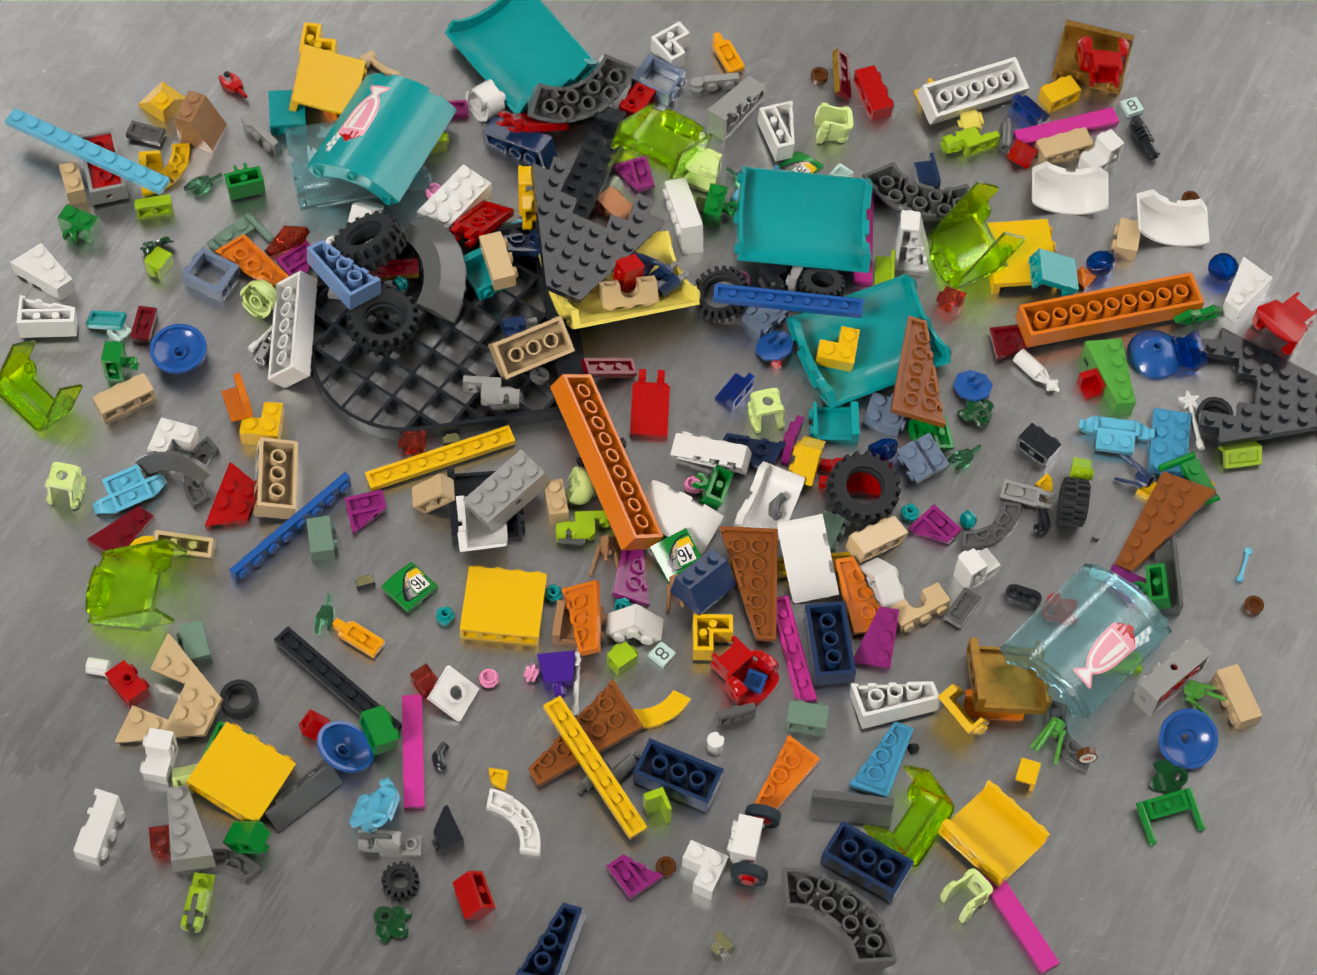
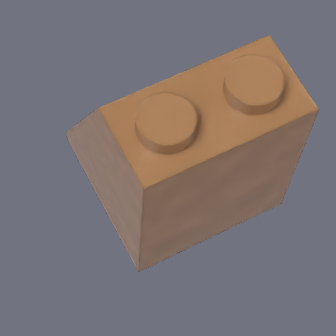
M190 90L174 117L179 142L190 143V147L210 153L214 152L227 127L226 122L207 96Z

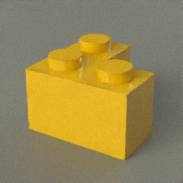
M304 22L299 55L303 44L338 53L337 39L323 38L322 24Z
M841 326L837 343L820 339L815 364L851 372L855 361L860 330Z
M264 402L261 418L249 417L242 419L239 431L241 444L257 446L260 437L281 439L285 417L283 403Z
M803 436L802 440H798L797 445H795L793 456L796 457L794 463L790 464L789 471L805 477L804 484L812 486L826 441L808 436Z
M693 614V660H713L711 658L713 642L732 643L733 615L701 614L699 616Z

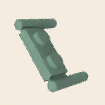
M247 213L245 217H241L214 236V239H210L207 244L215 251L242 234L249 237L255 230L268 242H272L274 236L251 213Z

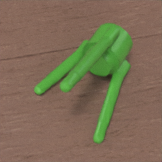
M1190 680L1184 687V693L1187 695L1186 700L1191 702L1199 711L1208 715L1195 701L1196 699L1203 698L1205 694L1226 701L1225 697L1206 690H1215V686Z
M1051 717L1049 723L1046 724L1042 732L1031 744L1030 749L1036 746L1035 751H1039L1048 736L1052 738L1059 736L1054 764L1057 765L1063 739L1067 733L1064 730L1066 724L1059 718Z

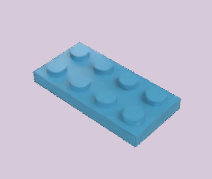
M1159 408L1153 409L1151 429H1155L1154 438L1150 440L1147 471L1154 474L1155 477L1160 478L1162 474L1158 470V465L1188 454L1191 413ZM1180 465L1164 471L1185 479L1180 470Z

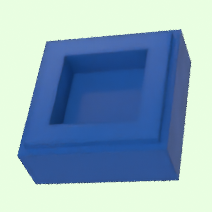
M749 668L743 684L749 691L760 695L768 675Z

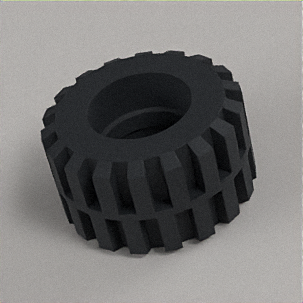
M809 267L800 274L797 292L843 297L845 280L837 270Z
M1071 477L1063 479L1057 505L1058 524L1083 527L1086 522L1090 502L1091 487L1089 480Z

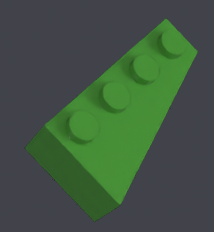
M1122 338L1085 341L1082 355L1086 358L1089 369H1098L1106 385L1103 396L1113 415L1132 414L1136 400Z

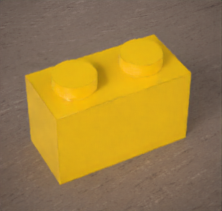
M1068 75L1057 79L1055 82L1043 85L1040 88L1038 99L1048 113H1052L1079 101L1081 88L1072 76Z

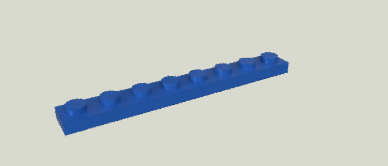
M715 283L713 303L862 318L864 299Z
M346 472L340 475L229 569L231 578L236 583L241 579H245L252 569L259 567L264 562L265 558L270 554L276 553L279 547L284 542L290 541L297 531L303 530L307 526L306 519L318 517L323 509L331 506L336 501V498L341 494L347 493L351 487L350 476Z

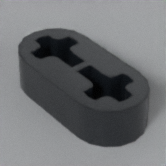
M1010 584L1005 591V599L1009 603L1027 609H1037L1042 601V596L1038 591L1018 584ZM1013 591H1016L1015 597L1011 596ZM1031 597L1035 598L1034 603L1030 602Z

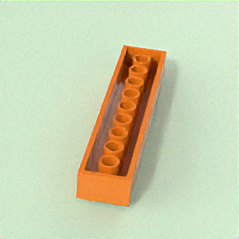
M1192 272L1022 304L1019 305L1015 318L1028 348L1173 320L1174 316L1188 309H1202L1204 300Z
M562 374L550 388L621 550L650 549L651 546L663 538V535L592 375Z

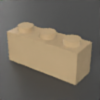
M1086 127L1076 128L1066 133H1058L1055 136L1037 140L1035 149L1038 152L1036 156L1040 164L1048 161L1054 165L1079 158L1084 151L1093 149L1094 142Z
M501 231L479 236L480 248L494 291L516 286L518 272L517 268L512 266L514 262L512 253L507 251L509 248L507 239L503 238Z
M142 373L133 376L123 383H118L106 391L97 393L92 399L103 422L107 423L156 400V396L146 375Z
M894 515L888 519L880 520L875 525H868L860 532H853L848 537L849 540L845 548L854 556L856 562L861 564L902 544L908 531Z
M155 530L152 549L161 553L214 560L217 541L209 537Z
M1235 664L1216 670L1212 678V684L1216 687L1220 696L1226 698V701L1221 700V703L1229 713L1228 717L1231 724H1234L1236 730L1259 724L1263 715L1239 665Z

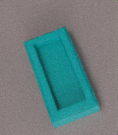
M91 310L85 325L90 329L122 330L127 315L126 312Z

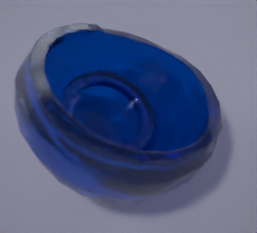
M1096 251L1090 254L1086 260L1087 270L1098 277H1105L1110 274L1115 265V257L1109 251Z
M1228 253L1214 255L1208 264L1210 276L1219 282L1230 281L1236 276L1239 269L1236 258Z
M892 438L880 439L869 444L867 450L870 451V455L873 457L876 454L881 455L879 458L881 461L894 458L898 449V442Z

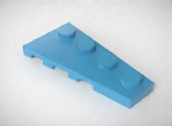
M895 721L877 748L871 753L869 759L860 768L858 774L852 779L849 787L874 796L888 798L914 728Z

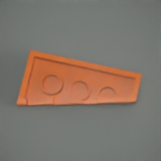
M245 234L215 250V254L239 265L242 272L256 280L269 282L275 289L278 282L289 277Z
M854 556L835 559L833 563L852 635L865 634L881 606L877 604L873 591L864 580L865 577Z
M597 580L562 588L579 653L585 656L601 652L600 583Z
M788 735L754 804H764L778 810L820 762V758Z

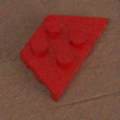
M229 462L206 520V529H212V526L217 525L231 526L235 523H248L253 512L255 482L231 462Z

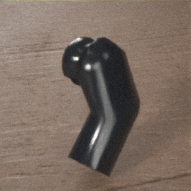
M1040 509L1038 511L1040 521L1033 525V530L1036 534H1044L1051 526L1047 509Z
M443 741L431 756L433 766L436 769L438 768L439 771H444L448 767L444 754L449 749V745Z

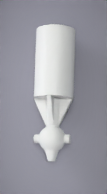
M1025 349L1016 354L1013 362L1034 381L1047 384L1046 391L1048 392L1060 391L1058 388L1059 381L1057 379L1050 380L1046 368Z

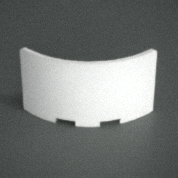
M1048 161L1032 167V203L1046 211L1067 215H1085L1107 210L1109 207L1108 172L1099 165L1075 169V172H1067L1066 168L1055 166Z
M1154 189L1137 193L1138 228L1144 236L1161 244L1179 247L1200 246L1209 243L1208 213L1202 199L1177 200L1176 203L1169 202V198L1161 196Z
M763 461L758 467L750 491L753 493L748 499H745L737 513L733 527L778 529V523L790 520L804 485L805 477ZM782 492L787 500L780 505L779 512L782 513V517L775 521L768 515L769 503Z
M652 480L645 496L662 534L669 537L686 528L700 555H703L724 516L705 504L701 505L694 500L692 501L693 497L681 491L678 493L671 489L670 486Z
M464 495L456 496L458 521H462V526H458L460 552L508 545L507 522L492 534L468 511L463 501L466 497Z
M823 514L778 523V533L793 603L839 595Z

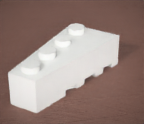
M686 178L665 181V189H662L664 200H667L668 212L670 211L671 221L674 224L682 256L704 252L703 224Z
M902 210L895 245V270L929 273L930 251L921 212L913 210Z
M682 431L681 434L676 433L670 455L674 459L713 468L719 465L731 472L746 475L752 453L748 446L729 443L724 440H712L706 436L696 437L692 433Z

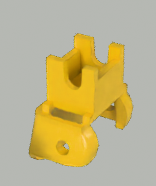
M518 165L519 215L522 216L523 229H532V222L536 220L533 190H526V186H532L531 166Z

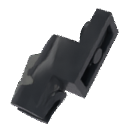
M764 263L759 267L760 279L758 284L765 289L787 291L786 279L788 269L785 265Z

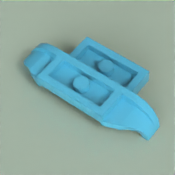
M1099 415L1079 420V430L1081 432L1096 435L1095 451L1133 455L1135 441L1152 440L1155 434V429H1149L1136 420L1101 417Z
M138 464L102 479L108 495L96 501L92 507L96 515L99 513L118 514L129 507L154 498L167 482L163 474L144 479Z
M389 777L380 780L381 788L376 789V792L363 794L357 799L356 806L349 820L352 828L362 825L361 828L365 832L372 833L385 823L392 821L401 797Z

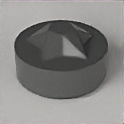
M539 366L533 368L530 373V379L538 385L546 384L550 376L545 368Z

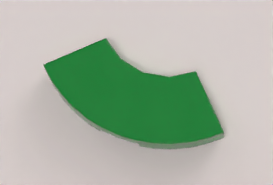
M1211 305L1202 309H1188L1173 318L1177 324H1192V321L1204 322L1222 315L1223 311L1221 307Z

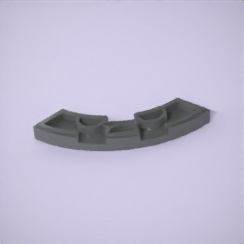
M207 436L194 448L190 458H195L207 466L212 458L220 452L218 447ZM183 474L185 493L190 505L195 510L209 501L210 496L206 492L203 482L198 484L192 478Z
M166 450V452L152 451L142 455L135 461L148 475L160 470H172L187 475L198 484L213 473L210 468L199 460L191 459L180 452Z
M1003 501L1002 509L991 525L978 530L962 531L961 551H970L973 548L975 550L985 549L1006 538L1017 524L1022 503Z
M1052 700L1051 707H1048L1045 715V726L1049 723L1051 717L1059 718L1066 724L1067 705ZM1066 724L1064 730L1067 733L1063 739L1060 756L1071 766L1087 773L1090 763L1078 762L1077 752L1083 747L1071 738ZM1048 736L1051 744L1056 750L1059 736H1057V738H1052Z
M212 849L216 867L181 871L187 880L194 876V872L225 871L238 876L245 883H248L262 872V868L244 854L232 852L228 849Z

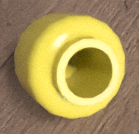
M976 109L961 113L960 120H957L958 126L963 129L975 126L978 131H981L984 125L982 114Z

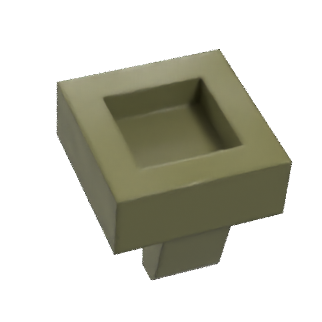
M720 930L714 935L717 942L711 949L716 955L719 956L725 950L731 954L737 949Z

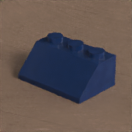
M712 548L675 577L670 592L700 616L737 586V582L727 559Z

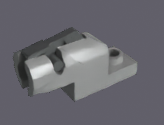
M463 376V391L481 393V405L490 406L492 410L519 408L520 389L507 386L503 388L501 377Z
M359 829L358 850L379 852L380 857L421 858L422 836L401 835V831L380 829L367 833L363 829Z

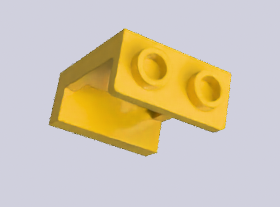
M950 685L937 697L968 734L974 736L977 734L979 736L988 730L987 725L990 722L984 718L974 722L956 701L965 692L958 685Z

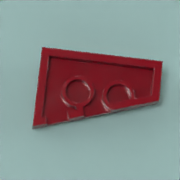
M1018 324L989 328V335L997 361L1016 354L1022 349H1028Z
M137 506L89 537L87 542L119 562L131 548L130 544L139 538L155 519L154 515Z

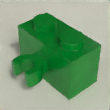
M243 163L244 168L242 170L237 169V166L234 165V172L224 174L230 201L266 193L260 166L248 168L247 164Z
M710 183L703 209V225L720 228L723 213L734 217L736 211L731 210V208L737 209V202L731 201L726 203L728 186Z
M66 204L57 217L60 229L64 231L62 234L63 240L72 236V244L77 242V237L93 243L102 230L98 217L69 204Z
M105 341L101 364L106 380L125 382L128 369L138 370V358L133 356L127 357L124 343L119 341Z
M719 465L713 468L707 478L703 473L698 472L695 478L701 482L695 480L692 484L696 489H703L698 503L701 505L705 504L717 511L724 502L734 473Z
M1165 563L1145 565L1147 583L1142 581L1134 582L1135 588H1142L1140 591H1135V596L1141 598L1148 594L1152 610L1172 608L1168 572Z
M384 705L362 711L359 723L373 755L396 749L400 740V734L397 728L394 729L392 716L389 711H386Z
M258 820L233 822L222 843L239 854H261V852L266 854L270 848L266 841L271 832L265 828L266 825Z

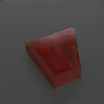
M284 225L264 252L268 256H272L300 246L306 241L310 230L302 226Z

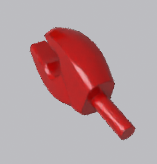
M229 73L232 81H227L221 75L218 76L221 85L226 90L234 94L240 93L245 99L248 97L243 91L242 80L236 74Z

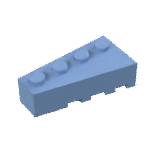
M321 240L307 247V263L349 310L381 294L380 278L377 276L373 277L369 274L368 270L355 265L352 259L345 258L341 255L340 251L325 241Z

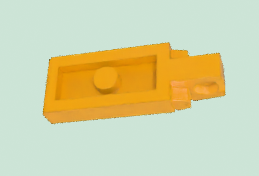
M720 32L714 33L712 39L714 43L712 45L713 50L726 72L738 73L744 71L745 65L731 41L724 40Z
M336 618L332 623L333 629L339 632L338 636L342 640L373 659L385 645V641L354 621H347L345 623Z

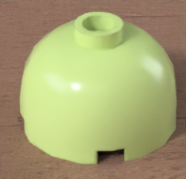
M253 280L241 289L240 297L242 296L244 300L242 305L250 314L256 317L259 314L264 318L274 311L277 292L269 282Z
M574 467L567 481L570 483L569 489H565L566 501L573 505H584L593 496L596 497L597 493L587 470L583 467Z

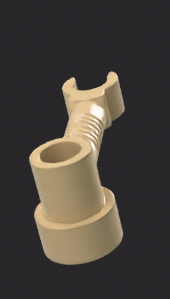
M372 50L357 58L365 61V69L374 66L386 74V76L400 74L397 70L389 69L377 61V56Z

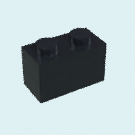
M1031 423L1018 436L1016 442L1018 449L1044 468L1057 457L1062 446L1058 439L1051 437L1042 427L1036 426L1034 423Z

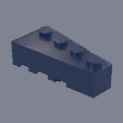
M495 116L483 129L487 144L504 153L510 152L518 161L523 159L529 162V166H532L534 163L549 170L553 157L558 158L553 138L547 134L525 131L521 133L511 132L508 130L509 127L497 125V121H503L504 119Z
M562 903L548 924L549 927L540 936L537 945L528 954L526 961L521 968L519 967L516 975H565L586 918L583 908Z

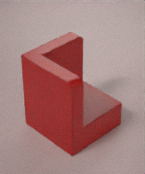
M1016 138L1007 154V158L1027 169L1038 150Z
M1097 368L1079 373L1077 384L1085 400L1103 395L1106 385Z
M309 709L300 721L299 727L303 735L317 741V735L321 728L331 721L320 713Z

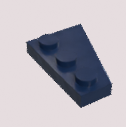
M532 230V233L525 235L516 233L503 236L508 242L509 248L507 251L511 252L512 256L539 257L540 249L537 230Z
M726 433L723 438L724 441L748 446L752 453L749 466L757 470L763 461L775 465L786 444L784 441H779L778 443L764 438L758 440L752 439L749 436Z

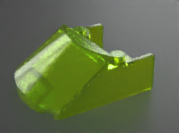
M656 104L648 105L618 124L611 148L615 149L622 145L628 151H635L643 156L646 155L647 158L668 168L671 173L669 178L672 180L679 175L685 177L689 171L685 168L687 161L695 155L699 146L706 148L713 136L711 133L707 135L703 131L704 127L694 120L668 108H665L664 111L656 109Z
M977 181L929 234V239L932 242V247L929 250L933 265L943 281L953 286V288L962 289L1008 266L1006 261L1025 242L1023 236L1003 232L997 240L992 235L986 220L991 215L989 200L999 190L996 185Z
M165 538L103 551L100 555L103 558L98 566H94L87 586L85 610L89 613L90 620H87L88 623L97 627L151 631V627L174 623V618L155 608L161 573L170 569L173 557L186 555L187 550L170 539Z

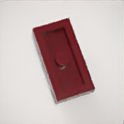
M138 305L130 335L131 341L150 343L158 313L157 308Z

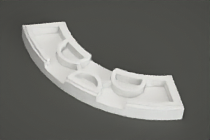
M490 788L486 809L501 814L513 824L520 839V854L540 856V833L530 811L525 805L514 799L513 796Z

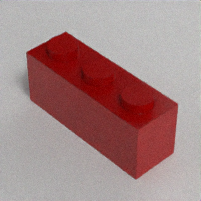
M875 65L856 69L853 81L870 120L875 121L891 117L894 102L888 96L887 86L883 85L880 71H877Z

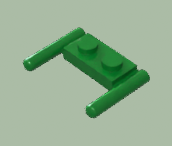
M1190 452L1158 465L1160 472L1180 465V470L1186 480L1215 490L1199 459L1196 458L1195 452ZM1216 494L1213 498H1210L1205 503V506L1219 501V495Z
M1192 787L1135 803L1150 845L1157 843L1150 821L1189 809L1192 811L1198 830L1204 831L1206 829Z

